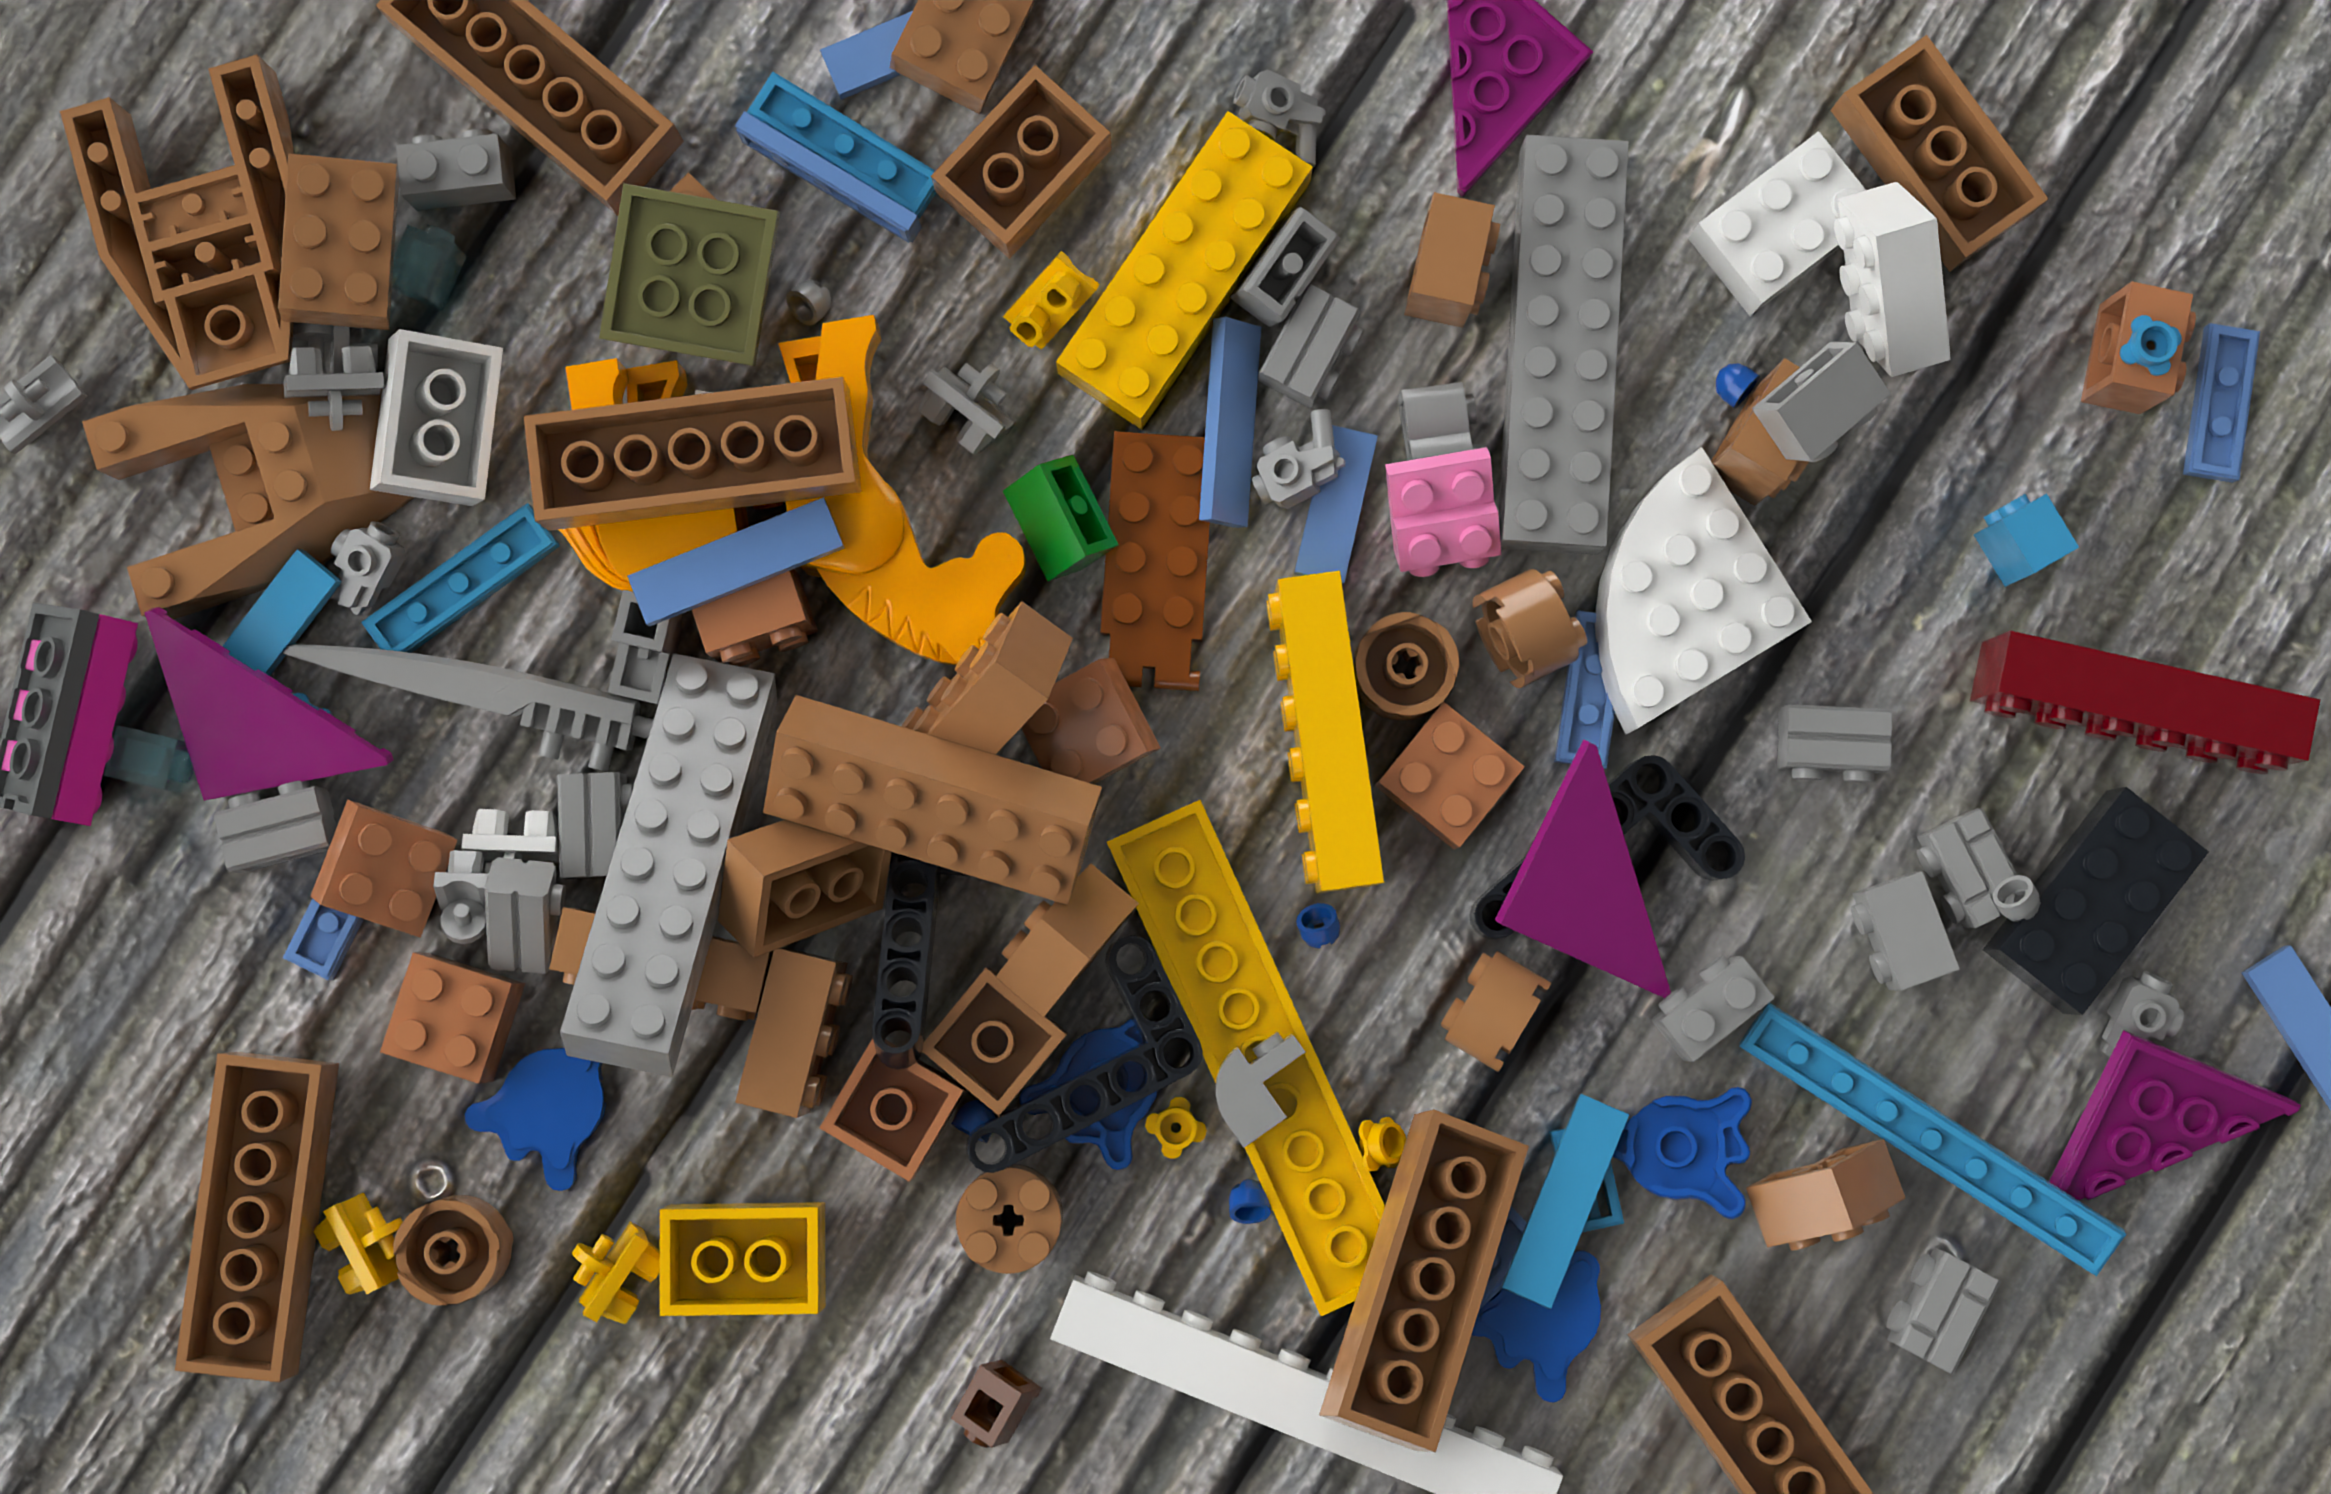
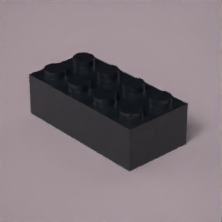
M2122 787L2107 790L2034 883L2041 902L2035 916L2029 920L2021 919L2018 922L2007 918L1983 948V951L2063 1014L2083 1015L2209 851L2129 788Z

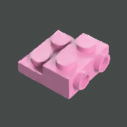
M1487 447L1385 464L1393 548L1400 572L1409 571L1414 576L1427 577L1435 574L1441 565L1459 562L1460 565L1466 568H1479L1489 562V557L1501 555L1499 514L1494 502L1491 456Z

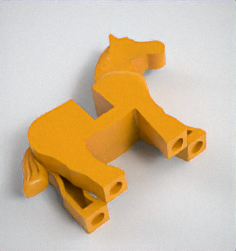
M874 315L822 323L821 336L778 343L790 383L836 377L844 378L850 389L862 490L860 493L824 497L845 549L800 567L808 575L822 577L827 586L856 617L880 635L920 657L956 666L962 655L971 645L979 649L986 642L983 639L986 630L997 617L1003 602L1023 579L1026 572V558L1022 546L1011 535L997 532L983 538L971 558H954L933 568L925 565L904 505L893 488L883 480L868 460L867 448L873 408L870 370L874 354L881 342L879 325ZM617 358L565 367L572 410L623 404V395L626 387L627 403L681 397L688 386L685 369L677 360L626 369ZM823 497L787 501V512ZM784 503L754 505L753 509L775 508ZM746 507L558 529V531L564 535L583 565L592 574L613 588L633 592L627 577L628 575L748 528L749 524Z

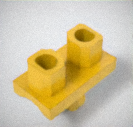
M1060 251L1006 311L1003 317L1011 323L1010 331L1023 343L1032 348L1036 345L1042 350L1092 296L1100 284L1079 271L1072 264L1069 257Z
M364 1192L323 1211L326 1218L314 1228L313 1232L321 1247L327 1251L340 1246L344 1250L350 1264L338 1270V1279L346 1294L350 1295L361 1291L369 1294L399 1279L397 1274L399 1271L395 1255H393L395 1239L393 1234L397 1233L403 1222L401 1217L386 1223L378 1206L372 1209Z
M631 1221L609 1254L608 1252L615 1242L604 1234L600 1236L593 1248L578 1243L572 1251V1255L582 1263L573 1279L583 1286L588 1284L579 1298V1303L585 1307L582 1313L596 1323L602 1315L613 1321L626 1324L636 1310L639 1303L638 1295L621 1286L630 1271L650 1283L660 1273V1250L648 1241L644 1229Z

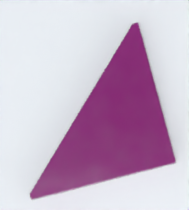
M1446 0L1457 193L1462 197L1466 195L1593 55V51L1535 0Z
M155 607L144 612L203 801L277 787L294 781L303 782L385 766L394 760L390 751L385 748H377L355 734V729L321 708L317 710L292 694L293 690L261 670H253L229 655L230 651L199 631L195 629L191 631L167 616L168 612L164 609Z
M1583 739L1495 921L1649 992L1666 998L1671 994V990L1597 745Z
M2123 1030L2049 1182L2077 1200L2083 1198L2090 1200L2126 1185L2125 1181L2150 1170L2157 1172L2193 1157V1152L2216 1142L2223 1144L2260 1128L2259 1124L2280 1115L2286 1114L2290 1116L2299 1111L2301 1105L2293 1099Z

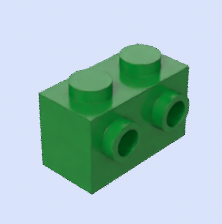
M1073 454L1037 465L1003 490L1047 581L1081 571L1119 545Z

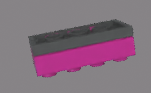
M33 602L0 739L1 808L32 816L91 826L93 815L98 811L102 801L100 784L104 767L110 760L114 750L112 733L116 716L121 711L126 698L124 681L128 664L133 660L137 651L138 640L135 634L138 623L81 609Z

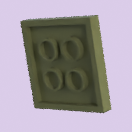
M623 183L599 339L756 366L780 212Z

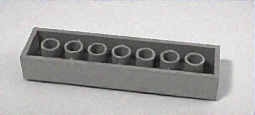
M1526 135L1519 151L1498 513L1501 549L1598 555L1607 546L1629 141Z
M673 653L560 1030L567 1056L673 1077L719 913L727 839L741 834L776 709L775 673Z

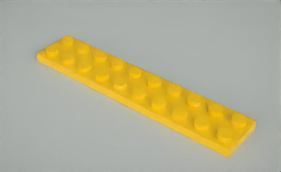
M1198 800L1107 841V844L1131 897L1139 903L1136 906L1164 971L1201 1043L1202 1055L1215 1083L1222 1062L1233 1049L1238 1047L1248 1063L1257 1058L1252 1049L1276 1032L1283 1039L1293 1034L1305 1050L1304 1054L1263 1082L1287 1118L1247 1145L1245 1150L1268 1197L1271 1208L1320 1316H1324L1356 1300L1385 1205L1370 1172L1363 1165V1156L1201 800Z

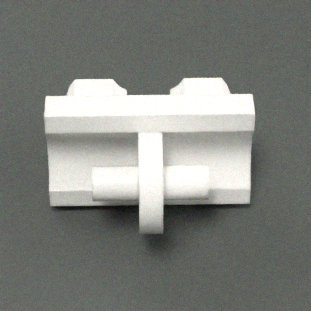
M478 809L472 834H463L462 850L482 852L484 861H492L497 857L521 859L522 862L533 860L559 863L557 817L551 811L531 810L526 812L524 836L507 835L509 815L506 811ZM486 863L485 874L489 873L492 863Z

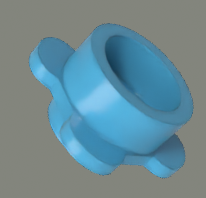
M2147 315L2138 316L2131 322L2132 334L2128 343L2120 348V357L2128 365L2137 363L2147 367L2152 375L2161 376L2167 373L2171 367L2169 359L2174 355L2177 346L2181 343V334L2177 328L2171 327L2164 322L2152 321L2151 317ZM2148 341H2152L2155 344L2154 350L2147 348L2146 343Z

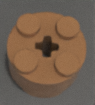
M1529 569L1474 596L1472 601L1473 608L1482 605L1484 617L1475 622L1488 654L1500 672L1510 669L1517 678L1510 681V683L1516 688H1523L1575 662L1579 656V648L1587 644L1584 628L1575 617L1570 618L1561 600L1564 598L1562 584L1555 573L1550 570L1541 574L1535 569Z
M1400 612L1380 619L1362 637L1353 656L1357 694L1368 708L1383 718L1408 721L1431 713L1448 697L1457 679L1459 655L1453 638L1440 624L1419 614ZM1399 655H1403L1406 662L1415 661L1417 667L1411 673V679H1406L1403 673L1395 674L1393 671V667L1398 662Z
M1497 950L1493 958L1483 952L1467 981L1474 986V989L1466 1002L1456 997L1442 1020L1441 1027L1448 1030L1444 1040L1499 1072L1504 1062L1496 1058L1497 1053L1501 1049L1510 1054L1541 1002L1539 998L1533 995L1534 991L1538 988L1546 993L1551 982Z
M1013 1164L1004 1170L994 1173L983 1172L963 1193L956 1212L957 1234L968 1257L990 1271L1005 1274L1026 1271L1045 1260L1057 1242L1063 1223L1062 1202L1054 1186L1044 1175L1032 1167L1022 1164ZM1006 1205H1013L1015 1214L1023 1215L1024 1222L1021 1221L1016 1224L1014 1231L1006 1230L1005 1223L997 1221L996 1215L1003 1213Z
M452 1195L427 1203L410 1213L396 1233L393 1243V1255H395L400 1282L411 1295L427 1304L454 1305L466 1302L490 1290L502 1278L511 1258L513 1233L500 1212L490 1203L480 1198L469 1195ZM455 1240L459 1244L457 1251L461 1256L451 1260L448 1257L451 1248L446 1243Z

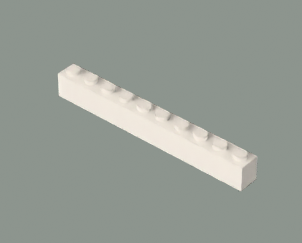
M1088 1271L1085 1278L1078 1275L1074 1276L1050 1338L1053 1341L1435 1494H1557L1563 1478L1557 1467L1552 1466L1554 1457L1529 1446H1524L1522 1453L1503 1446L1505 1438L1495 1432L1476 1426L1472 1434L1455 1427L1456 1418L1447 1414L1436 1453L1415 1451L1319 1416L1334 1368H1330L1327 1375L1308 1368L1310 1359L1298 1353L1282 1348L1279 1356L1260 1349L1262 1340L1248 1333L1233 1329L1231 1335L1228 1336L1211 1329L1213 1321L1203 1315L1184 1310L1182 1317L1163 1310L1165 1301L1148 1293L1136 1290L1134 1297H1130L1115 1291L1114 1288L1117 1282L1095 1272Z

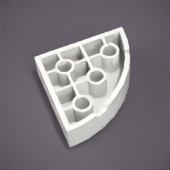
M1702 447L1664 475L1633 509L1625 525L1622 526L1611 545L1599 581L1595 612L1596 642H1598L1599 660L1602 667L1601 676L1606 694L1608 693L1609 700L1625 735L1643 726L1812 622Z

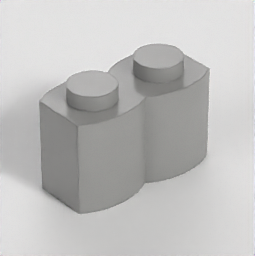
M1462 382L1401 390L1398 395V405L1406 461L1481 448L1479 443L1472 444L1469 425L1476 424V405L1473 394H1465Z

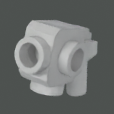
M1268 69L1260 72L1254 78L1245 75L1237 88L1233 101L1234 104L1241 107L1239 118L1273 141L1282 132L1296 137V156L1314 167L1316 161V127L1322 123V117L1326 115L1325 109L1318 106V99L1301 92L1300 84Z
M1318 409L1311 412L1313 440L1299 447L1290 437L1284 436L1264 446L1263 452L1265 456L1259 458L1257 463V469L1260 474L1254 476L1252 481L1265 505L1274 501L1279 507L1289 509L1320 493V486L1337 478L1338 470L1345 467L1346 461L1340 457V453L1335 449L1331 410Z
M372 521L368 528L343 530L336 537L331 547L332 555L337 557L334 564L342 569L338 576L342 583L330 599L337 600L338 605L350 607L353 614L357 615L363 614L365 608L373 607L383 588H390L406 557L404 547L396 543L400 536L399 533L391 527Z
M2143 971L2140 979L2129 976L2122 980L2107 1011L2111 1019L2102 1035V1038L2106 1041L2102 1051L2108 1057L2111 1056L2123 1030L2149 1041H2152L2153 1037L2163 1041L2165 1036L2172 1038L2178 1033L2183 1023L2184 1012L2179 1008L2177 999L2170 993L2173 984L2148 971Z

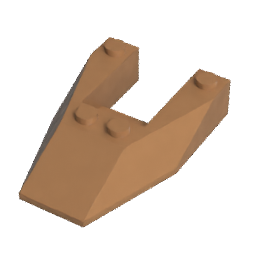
M258 54L208 68L235 165L151 189L131 114L110 97L60 111L99 257L191 390L290 362L294 322L282 320L278 304L288 154H294L289 117L277 74Z
M242 384L132 405L82 421L96 469L117 480L211 451L236 531L128 566L127 570L141 616L145 617L144 612L151 608L160 607L167 611V616L174 620L266 590L297 549L306 551L323 565L334 557L331 553V547L336 537L343 530L368 528L372 521L381 523L415 497L370 490L382 389L380 395L342 396V400H362L363 414L343 416V430L331 431L329 416L309 417L308 401H328V396L284 398L283 384Z

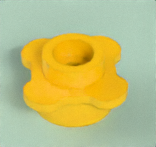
M1183 1097L1173 1098L1168 1108L1159 1114L1151 1113L1145 1122L1147 1132L1156 1135L1162 1144V1154L1170 1159L1178 1158L1182 1154V1149L1190 1143L1203 1141L1207 1132L1205 1124L1196 1121L1190 1112V1102ZM1173 1123L1180 1124L1181 1130L1174 1133L1171 1130Z
M1390 1117L1381 1118L1379 1123H1373L1371 1120L1362 1121L1359 1126V1146L1363 1155L1364 1167L1370 1172L1377 1171L1382 1165H1385L1387 1168L1397 1167L1406 1142V1136L1401 1126Z

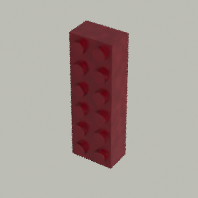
M2008 631L1982 642L1970 702L1984 704V712L1990 715L2015 718L2016 713L2036 716L2034 723L2039 726L2053 729H2066L2067 724L2086 727L2085 735L2111 741H2115L2117 735L2136 738L2135 746L2142 749L2166 752L2168 747L2186 749L2185 757L2188 759L2207 763H2217L2218 758L2237 761L2236 769L2256 774H2268L2269 769L2287 771L2289 764L2309 761L2321 699L2015 631Z

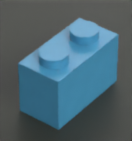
M2047 493L2030 502L2026 494H2023L1983 517L1988 527L1974 534V537L2005 587L2038 572L2079 548Z

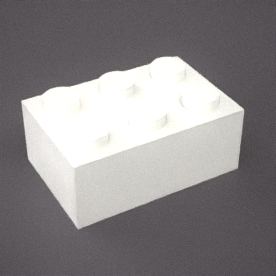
M1818 131L1700 221L1688 239L1751 317L1840 248L1834 231V221L1840 218L1838 199L1866 191V189Z
M1898 182L1839 198L1840 218L1834 221V231L1840 248L1844 250L1845 265L1840 267L1839 273L1842 287L1846 295L1849 296L1851 311L1845 313V324L1853 342L1858 341L1866 349L1869 359L1872 362L1877 361L1891 377L1951 360L1937 218Z
M399 329L388 339L384 389H382L370 490L467 506H474L485 500L503 348Z

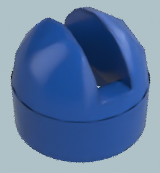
M1728 364L1719 371L1716 377V391L1723 401L1736 409L1754 389L1760 376L1742 364Z
M1317 903L1304 908L1297 916L1296 923L1300 935L1310 947L1320 949L1322 945L1328 943L1332 945L1340 935V922L1336 910L1329 904ZM1324 924L1323 927L1314 929V925Z
M972 1100L960 1107L951 1125L970 1135L979 1125L995 1118V1113L982 1101ZM993 1133L984 1134L978 1140L988 1143Z
M1246 1179L1231 1189L1229 1214L1232 1220L1243 1224L1262 1222L1270 1216L1271 1205L1259 1181Z

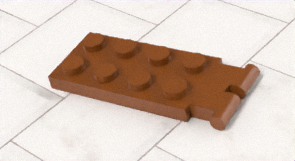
M1114 431L1108 524L1119 545L1109 551L1105 557L1100 634L1110 636L1109 658H1115L1129 687L1142 688L1143 668L1155 669V689L1199 691L1200 671H1191L1190 661L1192 641L1202 642L1210 529V522L1199 520L1205 437Z

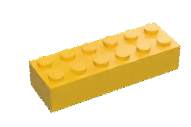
M1227 111L1057 359L1058 374L1142 430L1213 326V319L1220 316L1231 300L1229 296L1281 221L1291 212L1310 184L1313 167Z
M1340 571L1277 579L1274 593L1268 594L1266 607L1270 631L1279 630L1281 644L1275 645L1273 657L1277 681L1286 680L1288 696L1282 697L1280 707L1284 732H1294L1296 746L1295 748H1289L1287 757L1291 783L1301 782L1303 799L1296 800L1297 803H1294L1298 833L1308 832L1310 851L1301 854L1305 884L1315 883L1316 894L1377 886L1384 883L1341 574Z

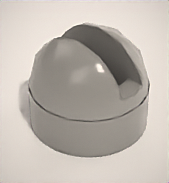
M815 280L799 283L786 296V302L791 313L806 325H814L823 318L831 307L832 302L829 289L827 287L820 288V283Z
M2017 875L2009 877L2000 882L1993 892V901L2001 914L2014 922L2024 918L2026 920L2033 918L2041 904L2037 889L2026 876Z

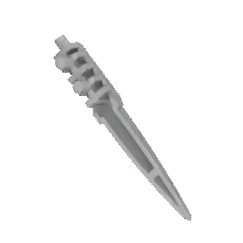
M292 644L283 651V654L391 687L507 716L519 717L522 715L520 725L544 730L539 756L558 760L563 737L566 735L594 742L588 767L607 772L614 747L632 750L636 736L648 739L654 720L640 716L641 705L637 699L480 663L424 654L344 646Z

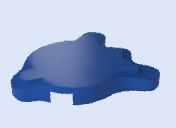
M1132 1019L1119 1027L1097 1029L1085 1033L1076 1039L1062 1055L1058 1068L1050 1078L1026 1087L1021 1092L1019 1097L1020 1105L1143 1043ZM1134 1061L1125 1062L1117 1071V1082L1125 1091L1130 1092L1138 1089L1144 1081L1143 1069ZM1089 1085L1078 1086L1070 1095L1071 1108L1078 1115L1090 1114L1097 1106V1093ZM1157 1091L1065 1139L1070 1143L1096 1144L1100 1148L1108 1166L1116 1170L1127 1168L1133 1158L1131 1141L1133 1131L1137 1123L1148 1113L1156 1098ZM1034 1109L1028 1114L1037 1115L1047 1112L1043 1109Z
M565 1048L544 1049L531 1053L521 1059L508 1073L502 1088L497 1094L488 1100L472 1104L467 1108L465 1121L468 1127L474 1131L496 1133L500 1137L504 1151L510 1160L520 1161L526 1158L533 1150L538 1151L542 1156L547 1185L553 1190H567L575 1184L577 1179L576 1161L579 1149L595 1132L604 1116L606 1102L604 1103V1089L601 1082L603 1080L601 1072L602 1063L567 1056Z
M1735 1087L1719 1097L1709 1100H1696L1686 1096H1664L1654 1099L1652 1103L1642 1108L1626 1122L1612 1157L1623 1162L1635 1180L1645 1190L1660 1198L1676 1201L1697 1199L1713 1207L1724 1218L1729 1220L1737 1219L1745 1210L1746 1200L1744 1195L1726 1175V1169L1729 1165L1744 1164L1750 1157L1749 1146L1739 1129L1741 1121L1751 1110L1752 1099L1750 1094L1743 1088Z
M1574 1251L1551 1309L1501 1289L1478 1312L1472 1336L1490 1339L1493 1343L1496 1358L1504 1368H1514L1523 1359L1530 1360L1533 1364L1536 1392L1544 1401L1557 1402L1563 1398L1566 1392L1567 1370L1571 1361L1587 1348L1597 1333L1601 1320V1304L1597 1288L1600 1266L1597 1259L1587 1251Z

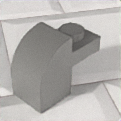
M622 591L611 638L612 641L619 642L608 693L655 704L659 703L673 653H678L682 630V614L649 627L645 623L634 592Z
M1276 1032L1252 1049L1257 1058L1248 1063L1239 1048L1236 1047L1226 1056L1219 1068L1215 1083L1217 1105L1225 1122L1244 1148L1287 1118L1263 1082L1305 1053V1050L1293 1034L1283 1039Z

